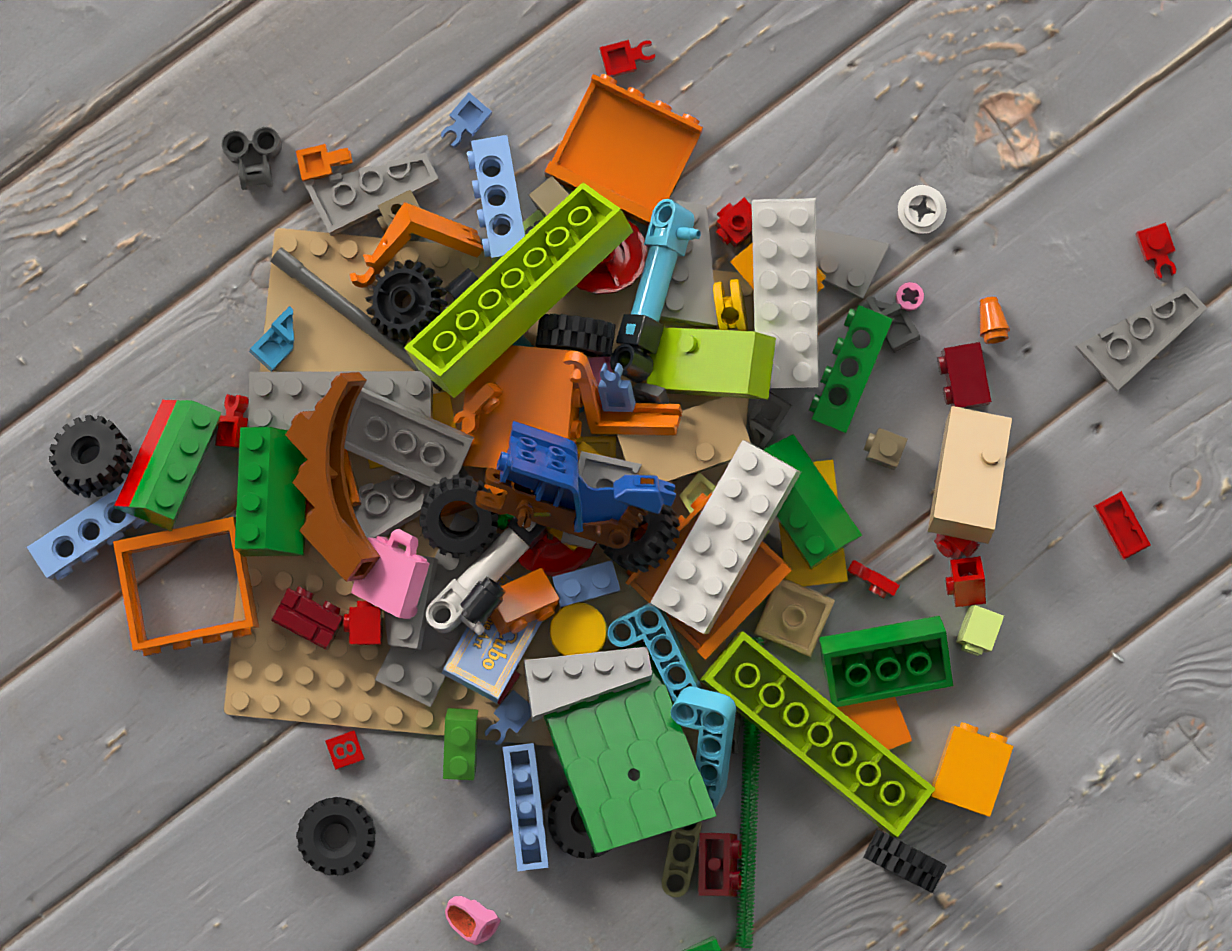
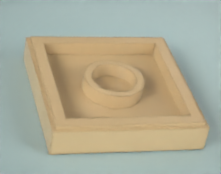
M784 578L771 591L754 634L811 657L835 599Z

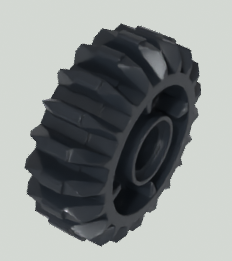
M406 260L404 266L401 262L394 261L393 270L388 266L383 267L385 275L383 277L379 274L374 275L378 281L377 285L368 286L369 290L374 292L373 296L365 298L366 302L373 304L366 309L367 314L374 316L370 321L371 324L374 326L379 325L378 332L382 335L388 333V339L395 341L399 338V341L402 343H407L409 338L413 340L442 313L440 307L448 305L446 300L441 299V297L447 294V290L440 287L443 283L442 278L435 276L434 269L430 267L426 269V265L422 262H417L415 265L412 260ZM407 295H411L410 305L403 308V299Z

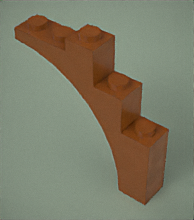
M360 372L340 373L332 380L331 388L325 397L320 399L315 405V410L298 413L292 419V425L285 434L308 459L300 466L299 474L292 482L315 507L307 514L306 522L300 529V532L346 582L365 579L380 558V555L366 538L356 519L348 495L344 471V445L348 422L355 401L367 381Z

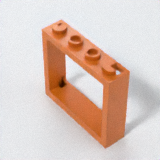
M235 517L172 529V531L166 530L113 541L133 651H143V656L162 653V647L173 646V650H180L192 647L191 641L202 639L203 644L222 641L221 635L233 633V638L251 635V629L259 628L247 558L235 550ZM230 534L246 620L147 640L132 554Z

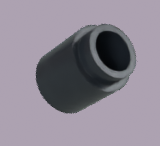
M486 576L483 581L476 583L460 603L464 609L461 614L473 624H477L478 621L485 624L502 603V596L506 591L498 583Z

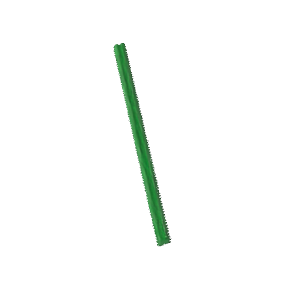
M751 637L759 645H764V643H761L764 641V639H761L762 637ZM745 719L746 723L744 725L746 727L743 729L747 731L743 732L746 735H743L745 738L743 739L745 741L743 743L745 745L743 752L745 754L742 756L746 758L742 759L745 761L742 762L745 766H742L744 769L742 770L744 772L742 780L744 781L741 782L744 784L741 786L744 788L741 790L744 792L741 793L744 796L741 799L744 801H741L743 803L741 807L743 808L740 809L743 811L740 813L743 815L740 817L743 819L740 821L743 823L740 824L743 827L740 830L743 832L739 833L742 835L739 836V838H742V859L738 860L742 862L738 864L742 866L738 867L741 870L742 884L741 890L737 891L741 894L737 895L740 897L737 898L740 901L737 902L740 905L737 906L740 909L737 912L740 914H736L739 916V918H736L739 920L736 922L739 924L736 926L739 928L736 930L739 932L736 934L739 936L736 937L739 941L735 943L739 945H735V947L752 948V932H754L752 930L754 928L752 926L754 924L752 922L754 920L752 918L754 910L752 909L754 908L753 904H755L753 902L755 900V887H753L755 879L753 878L756 877L753 874L756 873L754 866L756 865L755 850H757L754 848L757 846L754 844L757 842L754 839L757 838L755 831H757L756 823H758L756 821L758 813H755L758 811V809H755L758 806L755 804L758 803L756 796H759L757 794L759 792L757 790L759 782H756L759 780V778H756L759 774L756 773L759 772L757 769L760 768L757 766L760 765L758 763L760 761L758 759L760 751H757L760 749V747H757L760 743L757 742L761 741L758 739L761 737L758 735L761 732H759L756 726Z

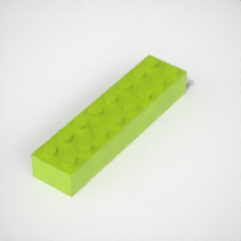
M584 182L580 184L404 347L418 370L453 398L459 395L633 233L622 210Z
M743 631L737 632L699 680L711 691L725 694L732 698L738 713L892 837H899L936 789Z

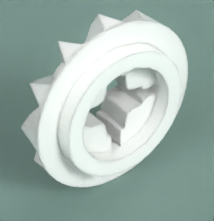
M926 185L914 186L901 196L898 203V218L906 229L916 234L931 233L939 228L945 219L946 202L936 189ZM923 198H925L926 209L930 210V212H935V214H925L919 222L918 212L909 207H918Z

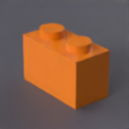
M540 568L502 585L501 587L506 593L502 596V603L490 618L500 635L510 631L512 634H515L526 628L531 621L536 619L544 621L555 613L554 610L560 598L543 569Z

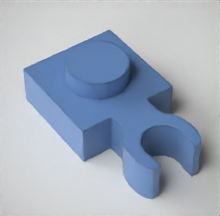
M468 92L449 114V117L455 122L453 125L443 129L441 138L444 139L448 133H455L457 138L451 146L453 148L457 147L462 140L463 133L467 131L473 137L492 115V111Z
M604 363L600 371L601 380L598 385L603 411L633 412L636 403L631 380H621L623 367L620 363H617L615 373L610 372L607 369V363Z
M512 690L493 713L500 720L496 724L489 726L485 731V735L487 736L493 729L499 730L501 737L495 743L499 745L504 741L506 731L509 728L518 733L531 717L529 702Z

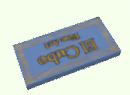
M503 574L496 583L502 586L515 579ZM491 618L485 624L481 623L485 627V631L481 635L467 627L441 674L497 703L542 621L536 619L529 622L528 626L518 633L512 634L510 631L503 635H500Z

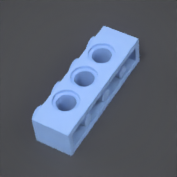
M507 135L471 141L473 151L467 152L470 170L476 169L478 180L472 181L475 199L481 198L483 209L477 210L480 228L486 227L488 238L482 239L485 257L491 256L493 265L525 236ZM491 166L500 169L499 174L495 177L486 176L484 171ZM495 195L505 198V202L500 206L491 205L489 200ZM501 224L508 225L511 228L503 236L497 235L494 232V229Z
M124 483L27 546V549L46 578L52 580L56 577L58 581L73 572L71 567L82 560L83 563H87L99 555L97 550L105 544H108L110 547L114 545L113 541L122 540L125 537L123 532L129 528L134 527L136 530L148 523L126 513V517L121 523H114L112 521L111 513L115 509L114 505ZM91 524H97L100 528V534L95 540H88L85 535L86 528ZM65 541H71L74 545V551L72 555L64 558L60 554V546Z
M535 743L503 747L517 871L549 868Z

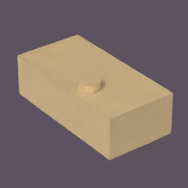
M721 397L683 410L676 436L616 434L624 460L642 464L637 475H656L659 479L669 483L729 463L742 440L750 442L736 399L734 397Z
M951 406L945 423L928 532L989 544L996 526L1012 418Z

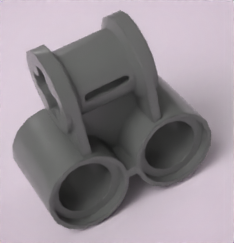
M261 127L254 132L251 141L240 131L233 130L224 135L221 146L228 159L238 163L241 189L247 190L248 186L266 184L267 187L273 186L269 159L275 158L282 150V142L278 133L270 127ZM271 136L275 139L273 147L268 150L261 149L259 147L261 139ZM235 140H241L244 142L243 150L237 154L229 152L230 144Z

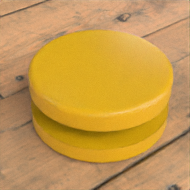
M739 279L730 280L731 296L725 295L722 281L715 282L713 284V294L719 329L731 330V328L737 327L738 331H748L745 301Z
M575 603L562 607L554 615L550 625V638L554 648L562 656L600 652L607 640V625L604 617L595 607L586 603Z

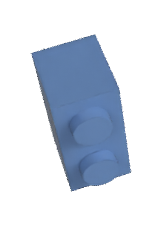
M612 560L552 577L556 593L560 598L559 604L561 608L620 592Z

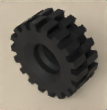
M544 314L538 321L535 346L538 348L580 351L590 357H611L616 325L589 317Z
M85 415V421H82L79 417L73 419L75 425L70 427L68 424H65L62 427L65 431L63 435L57 433L54 437L58 442L57 445L51 444L50 451L53 454L49 456V462L53 466L51 469L60 481L78 496L81 493L83 497L90 498L92 492L96 497L103 496L102 490L104 489L109 493L115 490L112 485L115 482L121 485L124 481L121 475L123 473L129 474L131 470L126 464L133 462V456L130 454V451H132L131 445L116 425L110 420L107 421L102 416H97V419H95L92 415ZM94 446L100 448L98 456L93 461L86 464L80 463V458L87 449Z
M663 504L660 513L656 514L647 511V515L643 516V521H638V528L648 523L645 534L639 540L633 542L634 533L638 529L633 527L630 533V541L625 547L617 549L600 543L599 546L610 559L625 570L628 569L634 573H637L638 569L643 573L648 572L649 565L653 568L659 567L660 563L658 560L662 558L666 561L670 557L667 554L669 548L675 549L677 544L673 542V539L679 538L680 531L675 528L680 526L679 520L675 517L677 514L670 506Z
M569 785L563 788L553 799L548 811V828L555 844L562 851L576 858L592 859L611 851L612 849L595 854L588 833L579 830L574 823L578 807Z
M342 797L320 800L305 811L304 816L298 823L299 828L298 832H296L298 850L302 853L303 860L310 864L315 871H320L325 875L337 876L350 873L361 867L372 854L371 852L376 842V830L373 826V819L365 811L366 809L354 800ZM332 824H341L348 831V841L341 848H332L325 841V831Z
M880 830L876 831L863 858L931 893L934 892L947 867L942 862Z

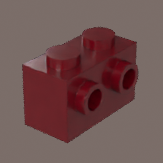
M699 833L698 896L737 897V890L741 889L742 884L741 872L737 871V859H741L742 842L737 840L738 834Z

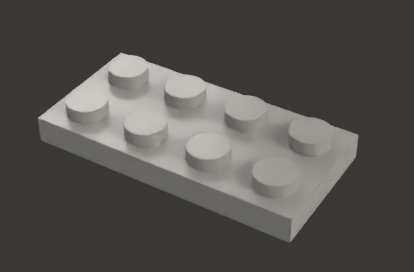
M362 388L355 401L348 422L344 449L431 487L434 483L436 485L439 484L440 479L444 477L451 479L453 475L459 474L474 437Z

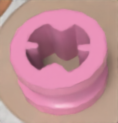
M904 283L896 293V303L901 304V309L906 311L916 310L924 300L923 289L916 283ZM908 289L910 293L914 291L917 293L918 297L914 299L917 301L915 304L902 300L901 297L905 295L903 293L904 290Z

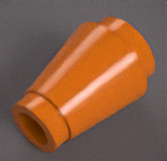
M986 297L979 301L980 337L984 338L985 344H996L1006 341L1009 338L1008 332L1010 328L998 303V298Z

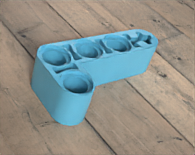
M648 603L618 617L611 623L608 628V638L612 644L618 647H625L641 639L644 640L674 703L680 694L677 690L683 689L689 683L692 685L690 687L703 689L665 611ZM645 611H654L658 615L659 622L657 625L649 626L644 622L643 614ZM618 624H626L631 630L630 638L621 639L618 637L615 631ZM662 638L669 640L672 644V652L668 654L661 653L657 649V641ZM676 666L681 667L686 673V679L680 682L673 680L670 675V669Z
M686 687L680 692L673 704L671 717L678 725L699 730L695 763L698 771L701 773L713 808L715 809L727 787L736 704L732 698L725 694L696 687Z

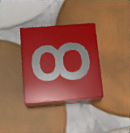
M355 730L325 740L335 770L365 759Z

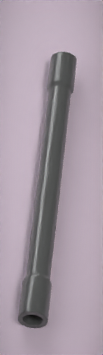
M281 247L274 254L270 261L291 278L303 284L413 370L420 371L404 349L405 343L400 342L399 339L395 341L388 339V333L385 335L378 332L379 325H372L370 322L371 317L309 271L302 262ZM433 382V387L441 392L443 389Z

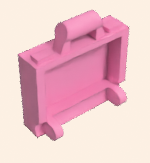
M400 529L394 530L389 540L381 536H377V538L368 537L367 539L378 552L380 558L365 579L354 581L351 593L398 618L411 619L410 617H414L417 614L418 609L416 606L430 563L426 562V558L416 555L418 539ZM399 543L406 546V551L398 547Z

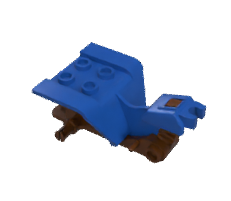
M513 421L507 453L501 452L496 469L487 468L485 472V482L493 487L503 489V494L497 496L485 491H478L476 505L484 510L500 515L509 514L516 516L520 527L524 523L523 528L530 527L531 522L619 549L629 543L632 528H638V521H643V516L647 515V511L658 514L663 504L672 506L676 493L674 492V484L661 480L656 475H624L613 483V487L591 488L580 477L578 450L574 441Z

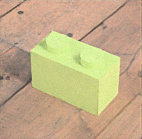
M976 605L968 607L956 640L957 643L962 644L961 650L976 656L982 655L983 652L992 651L1004 616Z

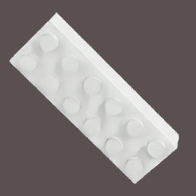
M816 198L753 200L755 332L776 338L770 388L818 387Z
M742 440L650 603L702 634H709L801 472L750 442Z

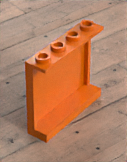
M593 74L591 83L552 161H549L544 171L545 177L550 178L553 176L559 184L573 191L584 182L618 206L625 216L649 227L655 206L664 199H670L702 134L703 127L698 125L700 121L691 115L684 113L681 117L671 112L672 107L664 102L656 100L655 103L644 99L645 94L635 88L628 87L626 90L617 86V80L606 74H601L600 77Z
M511 345L465 388L463 410L467 407V402L485 383H495L504 393L498 398L500 403L492 412L479 415L478 429L473 434H468L473 436L474 440L463 466L496 469L501 452L507 453L513 421L568 438L576 444V440L580 438L582 423L578 418L579 408H582L583 401L579 384L571 382L569 379L571 372L574 369L579 370V367L563 363L565 353L573 350ZM467 417L462 420V432L470 425Z
M713 492L708 496L702 493L690 505L694 511L686 519L682 515L678 518L680 526L675 528L680 531L679 538L673 539V542L677 545L674 550L669 548L667 554L670 557L666 561L662 558L658 560L660 566L657 568L649 565L648 572L643 573L639 569L637 573L630 570L626 572L630 577L625 583L631 585L648 603L654 597ZM762 540L709 634H702L667 612L666 614L672 626L706 660L792 571V568Z

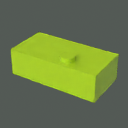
M664 327L657 353L650 354L653 360V370L647 378V384L663 387L668 394L768 400L776 338L754 331Z

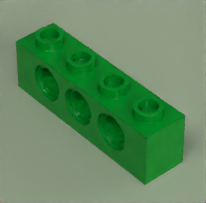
M858 305L856 310L850 308L844 322V326L849 327L845 338L838 337L832 354L837 356L833 367L826 366L820 380L821 383L825 384L821 396L814 395L808 410L813 412V420L844 433L847 432L892 323V318L861 305ZM858 330H864L870 336L869 344L864 348H857L852 342V336ZM845 359H854L857 362L858 371L855 375L845 376L841 373L840 365ZM835 387L843 388L846 392V400L840 405L832 404L829 401V392Z

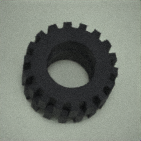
M460 474L453 475L451 479L444 477L440 479L439 484L436 485L434 483L430 487L428 494H425L420 511L422 534L425 539L428 538L429 545L433 549L435 547L440 549L439 553L446 556L447 553H450L452 558H459V555L465 554L467 558L472 556L474 551L480 553L484 550L486 544L491 543L493 535L496 533L498 514L484 510L476 505L478 491L493 493L490 488L486 489L484 487L485 483L480 480L478 482L474 481L472 476L466 475V478H460ZM453 501H465L476 509L478 513L477 523L466 531H453L447 528L441 520L443 507Z

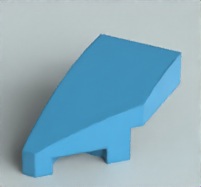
M290 306L272 323L271 328L249 351L271 372L293 351V309Z

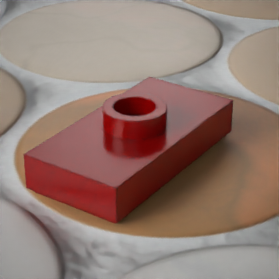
M1122 491L1093 506L1122 560L1151 546Z

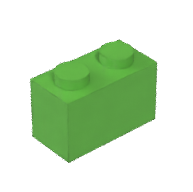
M447 709L444 730L443 779L474 780L477 767L479 710Z

